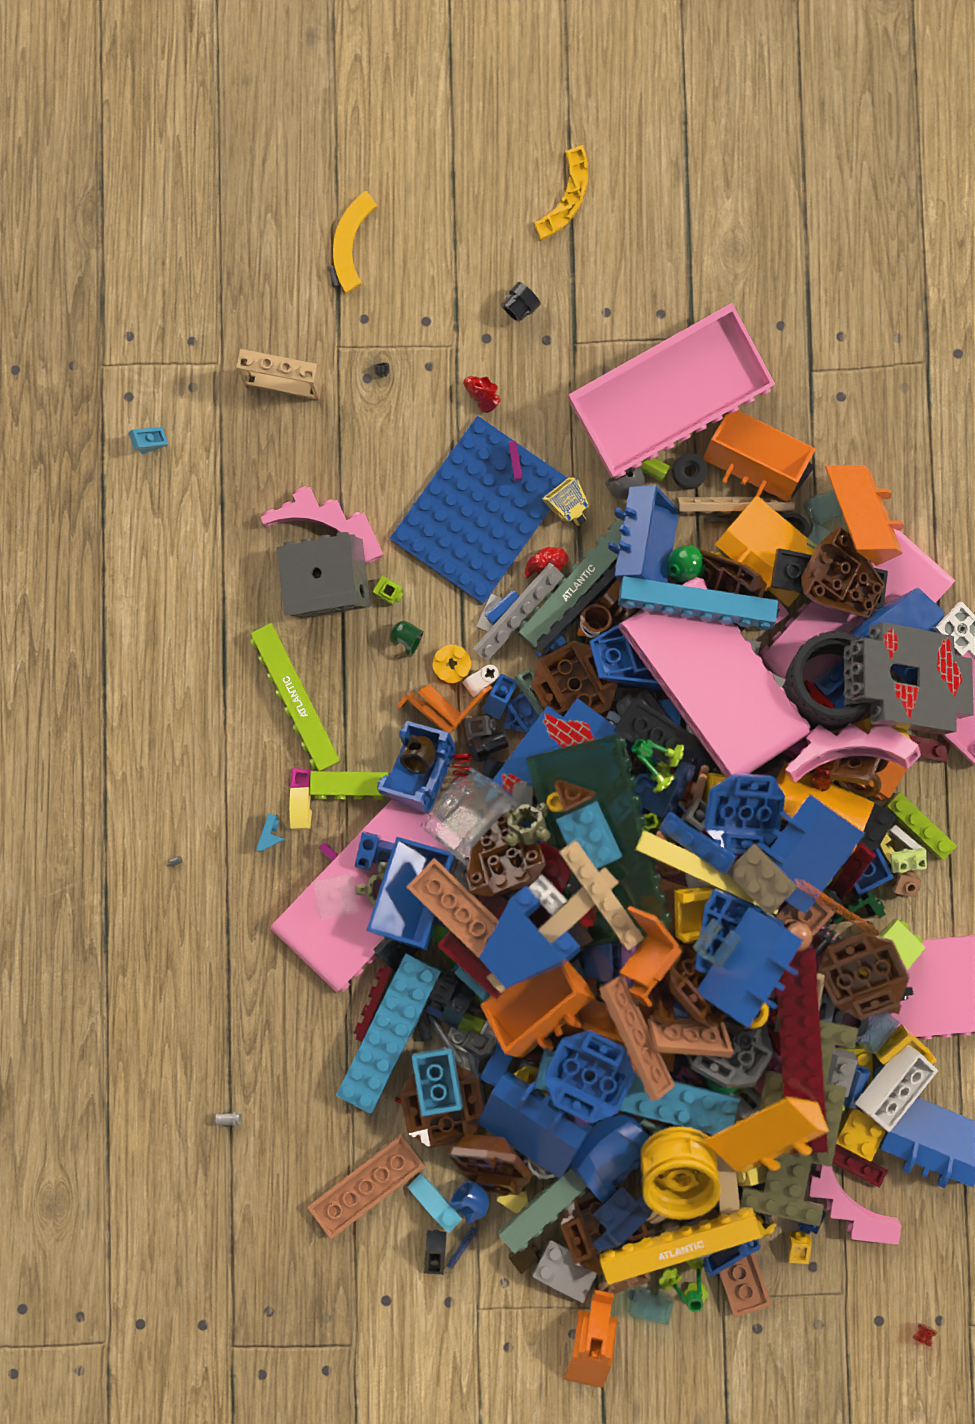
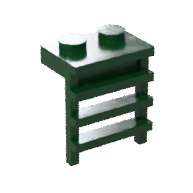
M871 891L861 894L859 898H851V904L841 905L852 913L864 906L872 918L880 919L886 915L884 912L885 906L879 899H875ZM837 913L833 922L837 924L845 918Z

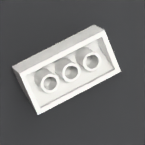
M906 1045L884 1065L883 1069L872 1080L855 1104L885 1130L890 1132L938 1070L920 1052L910 1045Z

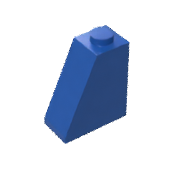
M499 1041L480 1074L481 1080L495 1087L502 1075L506 1073L513 1058L512 1055L504 1053Z

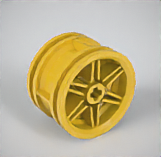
M671 1127L653 1134L642 1146L640 1158L644 1175L642 1180L644 1200L657 1214L672 1219H689L708 1212L718 1202L721 1186L717 1171V1154L704 1142L709 1137L703 1132L688 1127Z

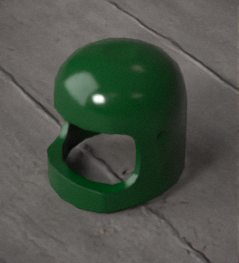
M400 621L392 628L390 641L394 646H397L399 643L404 645L406 649L405 655L412 657L420 644L424 631L410 622Z

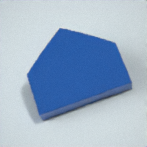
M521 693L509 702L504 728L528 733L539 718V715L524 693Z

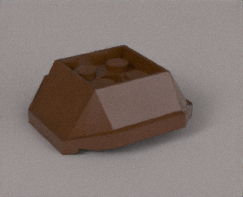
M572 641L539 659L531 686L544 710L549 706L564 717L576 699L582 701L599 715L608 711L611 708L618 683L599 679L590 645ZM571 680L579 681L580 687L576 690L569 687Z
M867 932L829 945L818 968L819 974L825 975L824 985L834 1006L860 1020L899 1007L910 978L894 941ZM866 969L869 974L863 975L859 970Z
M699 941L694 943L682 942L678 946L682 952L665 973L663 987L691 1020L716 1027L720 1025L727 1013L702 997L697 991L707 975L694 968Z
M456 1064L463 1102L461 1110L422 1116L414 1071L400 1092L407 1134L429 1148L457 1143L466 1134H474L479 1127L477 1122L484 1107L478 1077L460 1065L457 1066Z
M466 1134L452 1147H447L445 1153L446 1157L465 1177L477 1183L486 1192L519 1195L532 1176L520 1155L504 1137Z
M589 1190L581 1197L576 1196L572 1200L573 1204L565 1211L560 1227L574 1264L601 1275L604 1272L600 1264V1254L604 1251H599L593 1243L604 1233L598 1230L599 1225L602 1223L593 1214L603 1203ZM645 1223L622 1245L612 1249L621 1248L628 1243L641 1242L644 1238H647L649 1234Z

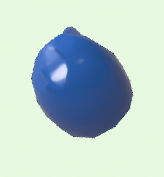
M468 1180L456 1189L449 1206L460 1211L465 1216L467 1223H472L487 1214L490 1201L483 1188Z

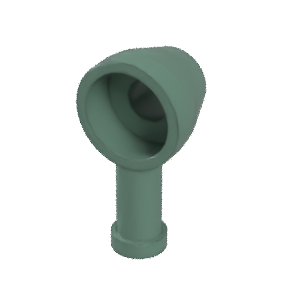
M640 1116L637 1120L640 1125L649 1130L650 1136L668 1128L664 1123L653 1124L644 1116Z

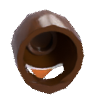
M598 604L587 606L580 615V629L577 635L594 639L610 630L613 623L610 611Z

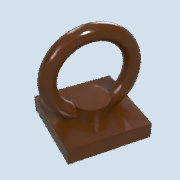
M851 756L836 759L830 772V777L837 780L842 788L859 796H874L882 788L881 779L875 772L880 758ZM872 780L874 786L870 789H861L848 782L869 785Z

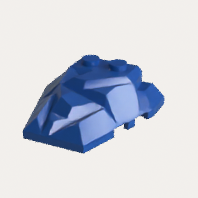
M713 889L704 907L694 968L705 974L709 972L749 907L780 926H783L784 922L773 915L768 916L763 909L725 891Z

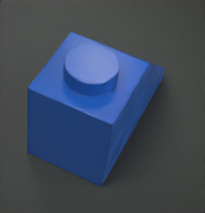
M500 674L482 711L500 719L517 685L516 681L504 674Z

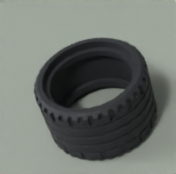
M823 632L819 636L815 635L807 640L799 648L791 661L785 676V692L789 701L797 706L800 716L805 718L811 726L821 725L827 730L845 728L849 723L857 722L870 709L871 703L865 702L841 709L825 707L811 698L803 683V668L808 660L815 656L829 653L844 657V647L851 645L852 641L861 638L853 634H847V632Z

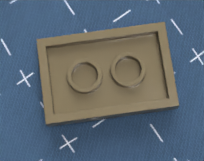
M753 844L727 872L768 916L798 888L757 844Z

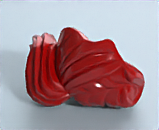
M468 376L465 378L463 385L470 397L478 401L479 409L485 413L493 411L498 406V403L501 402L499 395L495 394L498 386L491 383L488 377Z
M560 547L543 548L528 560L524 571L525 578H529L535 572L540 574L549 563L561 571L562 567L569 561L568 555Z

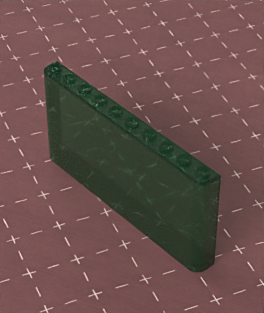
M615 734L526 757L538 805L543 802L547 804L549 795L557 792L555 788L557 780L597 792L595 797L565 812H553L549 809V812L544 817L550 834V838L547 840L548 844L559 850L568 846L556 820L597 801L622 854L617 860L597 868V871L599 872L605 867L618 881L611 891L641 935L646 934V932L627 910L629 906L657 917L665 929H668L669 923H672L670 911H666V894L661 892V875L659 872L656 873L655 869L657 860L636 850L643 831H646L644 826H647L645 815L641 814L640 811L642 802L640 796L636 795L634 787H637L635 776H631L629 768L632 767L630 757L625 754L624 749L627 748L624 736L621 737L620 734ZM566 886L562 895L568 901L571 898V894H568ZM594 905L597 923L585 926L593 940L580 949L620 940L596 905Z

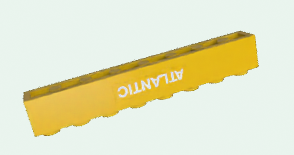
M741 1208L735 1213L722 1214L712 1220H702L699 1224L683 1226L679 1230L667 1231L654 1238L647 1237L641 1242L628 1243L615 1250L608 1249L600 1254V1264L609 1285L762 1238L753 1208Z

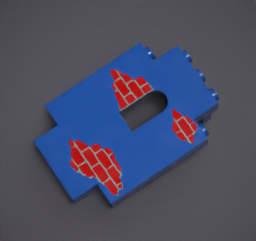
M576 699L564 717L547 706L492 780L495 784L493 787L502 794L504 791L507 793L493 813L499 816L504 814L508 808H511L514 784H518V781L530 782V786H534L535 790L549 769L553 768L566 778L565 782L597 792L595 797L565 812H553L549 809V812L544 817L549 834L556 829V834L565 840L556 820L596 801L599 803L627 765L611 753L622 738L621 735L613 731L616 726L579 699ZM533 802L532 807L535 808L536 806H538ZM534 819L532 821L524 820V824L522 826L525 829H530L531 825L534 823ZM537 840L536 842L540 846L543 841Z

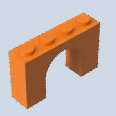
M842 728L836 729L834 735L838 736ZM836 759L824 763V765H827L830 768H832ZM885 760L877 772L882 782V788L878 794L872 797L879 801L889 799L907 769L895 762ZM871 780L869 785L855 783V785L861 789H870L874 786V783Z

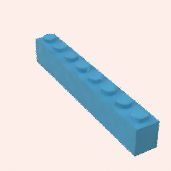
M623 576L620 583L618 605L627 609L641 608L646 612L660 611L665 615L679 614L684 618L698 617L703 621L717 620L723 624L736 623L742 627L755 626L761 630L772 629L776 623L778 600Z

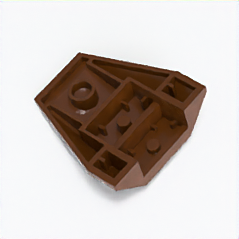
M697 548L704 558L702 563L706 569L702 579L705 581L707 589L759 598L763 597L767 584L761 575L749 566ZM733 623V625L735 624V625L738 626V628L740 629V632H742V631L744 630L745 627H742V626H739V624Z

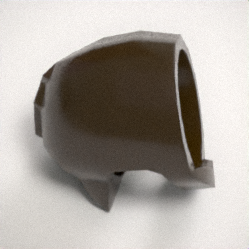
M410 735L409 743L399 757L400 763L406 770L415 774L428 772L435 761V745L428 737Z

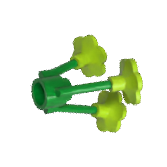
M643 739L638 740L634 744L632 751L638 755L637 757L652 772L651 779L658 782L653 791L660 792L670 785L674 779V776L671 775V767L678 765L679 760L683 756L684 746L677 745L672 750L661 747L650 739L647 742ZM652 747L670 757L669 766L662 761L655 763L650 758L653 753Z
M694 1258L686 1261L689 1268L696 1271L697 1284L690 1282L688 1288L684 1290V1294L678 1287V1282L682 1279L677 1268L665 1269L662 1272V1276L658 1279L661 1287L664 1290L669 1288L675 1289L682 1303L687 1304L691 1312L701 1311L705 1299L709 1297V1292L705 1289V1285L701 1283V1272L704 1270L703 1258Z

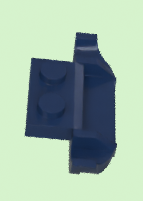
M622 1186L593 1214L607 1229L593 1243L599 1251L622 1245L651 1217L653 1210L646 1204L644 1195L636 1201Z

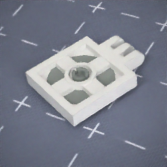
M959 602L934 630L937 633L954 636V648L958 656H963L968 652L975 659V615L963 602Z

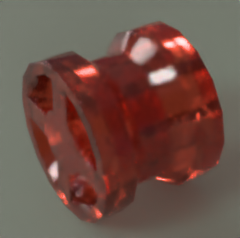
M824 766L817 767L811 779L812 787L820 791L828 790L832 781L830 777L831 770Z
M918 1323V1331L913 1335V1339L931 1347L933 1344L932 1338L936 1336L937 1331L925 1324Z

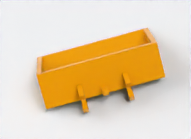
M758 496L751 501L715 543L732 560L746 564L761 575L767 584L765 591L768 589L788 607L800 593L771 587L776 549L780 548L813 555L817 547Z
M784 762L776 779L777 784L786 796L783 812L794 817L807 797L812 795L861 831H864L875 802L810 772L806 773L796 783H793L789 780L785 770L789 763ZM782 816L781 825L787 826L789 821Z
M786 1098L705 1139L704 1142L735 1171L748 1172L762 1164H765L771 1171H776L780 1168V1164L774 1161V1158L784 1153L788 1154L794 1148L802 1155L807 1156L811 1153L812 1149L808 1145L806 1146L805 1143L829 1131L818 1103Z

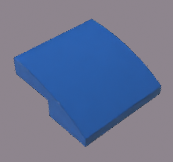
M842 658L813 682L816 688L835 705L833 709H841L846 706L844 695V658Z

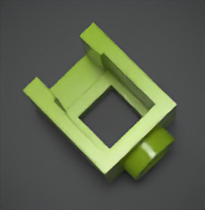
M383 575L372 591L375 596L392 606L395 602L399 603L404 595L401 586ZM387 585L395 589L391 597L383 593Z

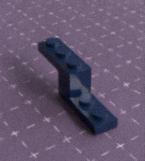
M680 761L674 774V779L671 781L665 794L661 791L654 792V788L645 786L621 840L626 843H637V833L644 828L642 821L644 815L652 812L661 818H665L669 812L676 814L678 803L685 795L687 784L693 778L696 766Z

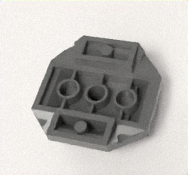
M727 1014L722 1021L725 1023L733 1054L731 1057L685 1055L692 1070L727 1089L754 1087L773 1056L766 1024L764 1023L754 1034L752 1045L749 1048H740V1045L736 1044V1036L748 1030V1027H745L741 1022ZM744 1036L740 1038V1044H744L746 1042V1038Z

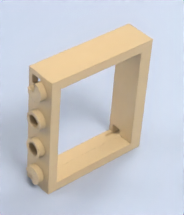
M240 349L236 368L245 386L319 400L323 381L317 364ZM306 373H309L311 378L305 377ZM250 377H255L254 383L249 382Z

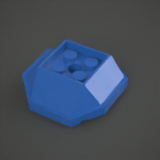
M734 773L710 789L704 829L716 843L731 853L744 854L753 844H758L759 842L768 846L777 837L772 833L774 828L780 831L782 820L780 813L783 811L786 796L777 784L776 779L772 776Z
M588 1030L561 1039L544 1074V1078L555 1106L589 1123H594L618 1113L635 1078V1073L625 1047ZM587 1070L594 1071L595 1076L592 1080L584 1079V1073Z

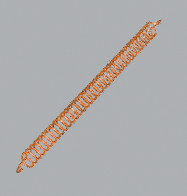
M800 880L803 881L802 883H804L808 888L809 884L804 880ZM799 885L798 888L865 932L873 934L871 931H867L868 927L878 932V929L813 886L809 885L808 891H805ZM841 910H843V912L845 911V913L847 912L849 916H843L842 913H840ZM865 923L869 926H867V928L865 929V927H861V924Z

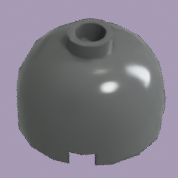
M640 466L633 470L630 467L625 470V475L615 480L611 477L605 482L613 496L619 499L628 498L630 487L644 486L645 477Z

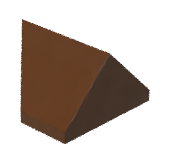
M562 780L555 782V788L564 812L595 797L597 794L595 791Z

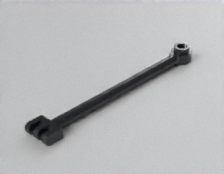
M828 924L818 934L823 940L815 948L816 960L828 945L840 942L843 939L840 935L835 940L832 939L837 933L835 930H832L827 935L826 933L831 928ZM776 995L773 998L772 1002L778 1006V1000ZM768 1005L769 1017L775 1009ZM760 1027L755 1029L748 1028L745 1032L739 1033L735 1039L736 1044L740 1045V1048H749L752 1045L754 1034ZM744 1036L746 1038V1042L744 1044H740V1038Z

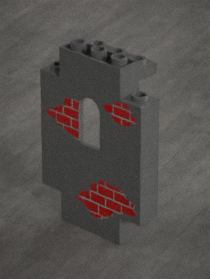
M881 622L869 626V638L852 641L851 645L844 647L845 705L852 706L864 702L871 703V723L945 735L957 732L956 718L961 719L974 716L972 658L955 655L954 636ZM893 664L917 668V686L895 682L890 676V667Z

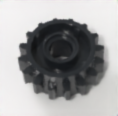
M449 968L448 971L443 969L428 1000L432 1001L431 1006L438 1010L441 1007H446L461 980L455 974L454 969Z

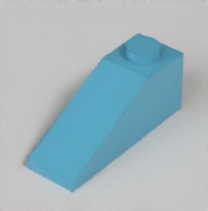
M422 1173L407 1186L447 1233L462 1220L463 1215L458 1210L449 1206L450 1201Z

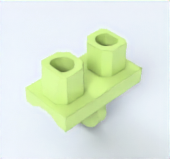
M905 848L899 852L890 853L892 873H903L909 870L927 868L925 848L912 850Z

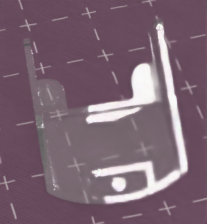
M472 767L469 769L471 773L464 779L459 777L441 795L427 813L430 818L426 824L421 823L420 825L422 829L465 866L468 864L465 858L469 856L471 849L496 820L510 809L511 804L516 808L519 806L498 784Z

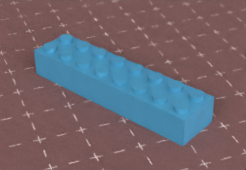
M410 952L405 954L336 1096L370 1114L376 1109L443 969Z

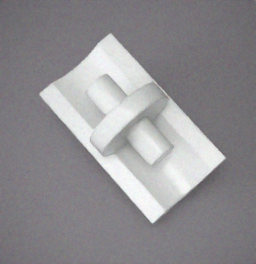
M540 875L529 887L531 892L539 899L540 904L552 915L567 902L563 895L543 875Z

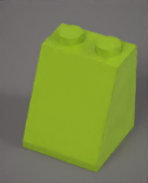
M893 919L877 936L894 941L908 970L926 949L922 945L924 941L917 934L913 935L908 930L910 927L902 919L900 921Z

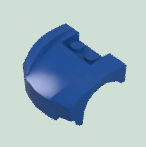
M622 1111L621 1114L615 1117L611 1115L603 1118L592 1127L569 1166L604 1204L618 1191L615 1186L622 1183L628 1174L640 1166L641 1149L650 1135L629 1112Z

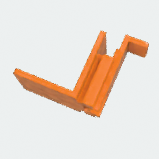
M430 684L418 691L428 703L422 698H418L411 691L406 694L396 707L400 709L410 701L441 731L450 734L493 687L489 685L483 689L462 713Z
M629 906L627 910L646 932L647 936L619 973L636 981L629 992L638 1002L650 1007L652 1002L647 998V995L658 981L660 982L682 951L657 917Z
M595 1290L590 1312L578 1311L573 1354L564 1379L600 1388L604 1386L612 1366L617 1318L610 1317L614 1294Z

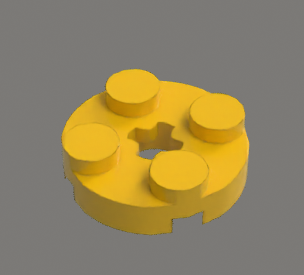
M457 645L442 647L436 652L433 659L434 673L442 681L449 684L459 683L464 680L471 669L469 654L464 648ZM450 659H453L454 662L457 661L458 664L455 665V669L446 666Z

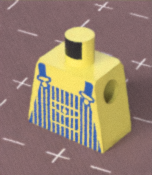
M567 478L542 498L543 502L562 521L569 522L573 519L577 526L586 521L582 511L588 507V502L577 478Z

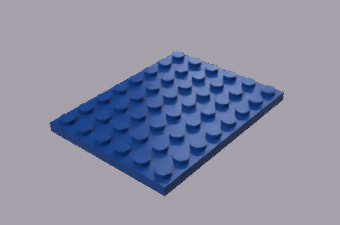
M477 415L394 531L390 540L484 604L551 510L543 502L542 498L564 482L567 477L517 443L522 481L514 483L508 447L509 441L514 440Z

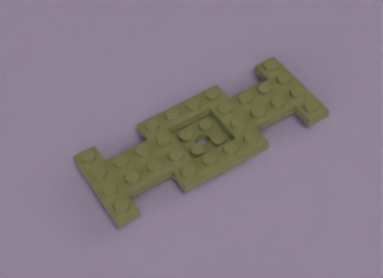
M777 1014L774 1031L780 1033L779 1015ZM820 1020L826 1124L829 1131L827 1132L828 1153H810L807 1156L801 1153H784L774 1158V1161L780 1164V1168L776 1171H771L768 1168L764 1191L744 1187L740 1208L752 1207L755 1212L820 1226L824 1206L804 1200L811 1163L828 1167L832 1166L847 1089L845 1086L827 1083L833 1048L835 1044L854 1049L858 1028ZM766 1070L759 1112L784 1100L781 1072Z

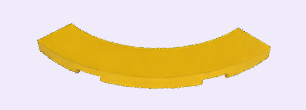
M583 145L565 152L569 166L568 186L558 206L548 215L534 222V227L540 241L551 237L565 227L574 217L583 201L588 181V162Z
M367 190L358 196L347 208L338 224L334 237V266L338 280L346 294L362 284L354 268L352 250L358 227L377 208L376 203Z

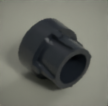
M517 282L511 288L501 306L513 320L520 322L527 315L533 314L541 305V302L530 288L521 282Z

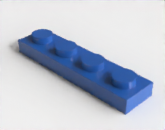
M672 812L667 814L659 827L660 831L723 874L728 872L737 857Z

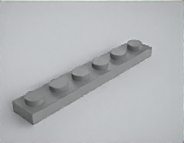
M549 563L473 649L488 662L564 575L554 565Z

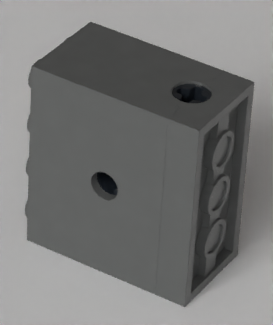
M339 532L334 537L322 535L317 540L306 538L302 539L301 543L284 542L283 546L277 547L285 616L304 619L371 607L363 539L356 537L355 534Z

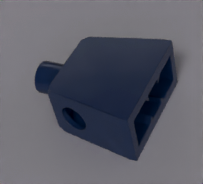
M621 942L584 948V956L580 955L577 957L584 968V975L588 978L610 982L621 975L619 973L622 969Z

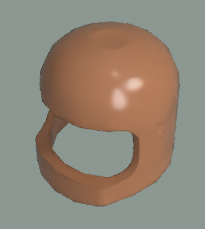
M785 918L782 920L784 922L783 926L788 922H796L791 924L787 930L803 939L797 951L807 949L812 941L810 928L795 919Z

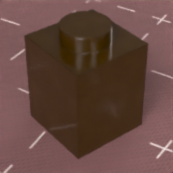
M528 1242V1246L523 1251H517L515 1254L512 1251L509 1254V1259L518 1272L522 1274L540 1260L538 1255L540 1251L534 1243L530 1244Z

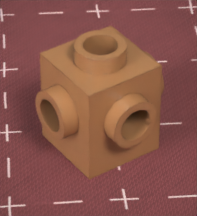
M909 870L903 873H892L894 878L889 880L887 887L901 898L907 899L908 896L915 898L921 888V879L916 876V872Z

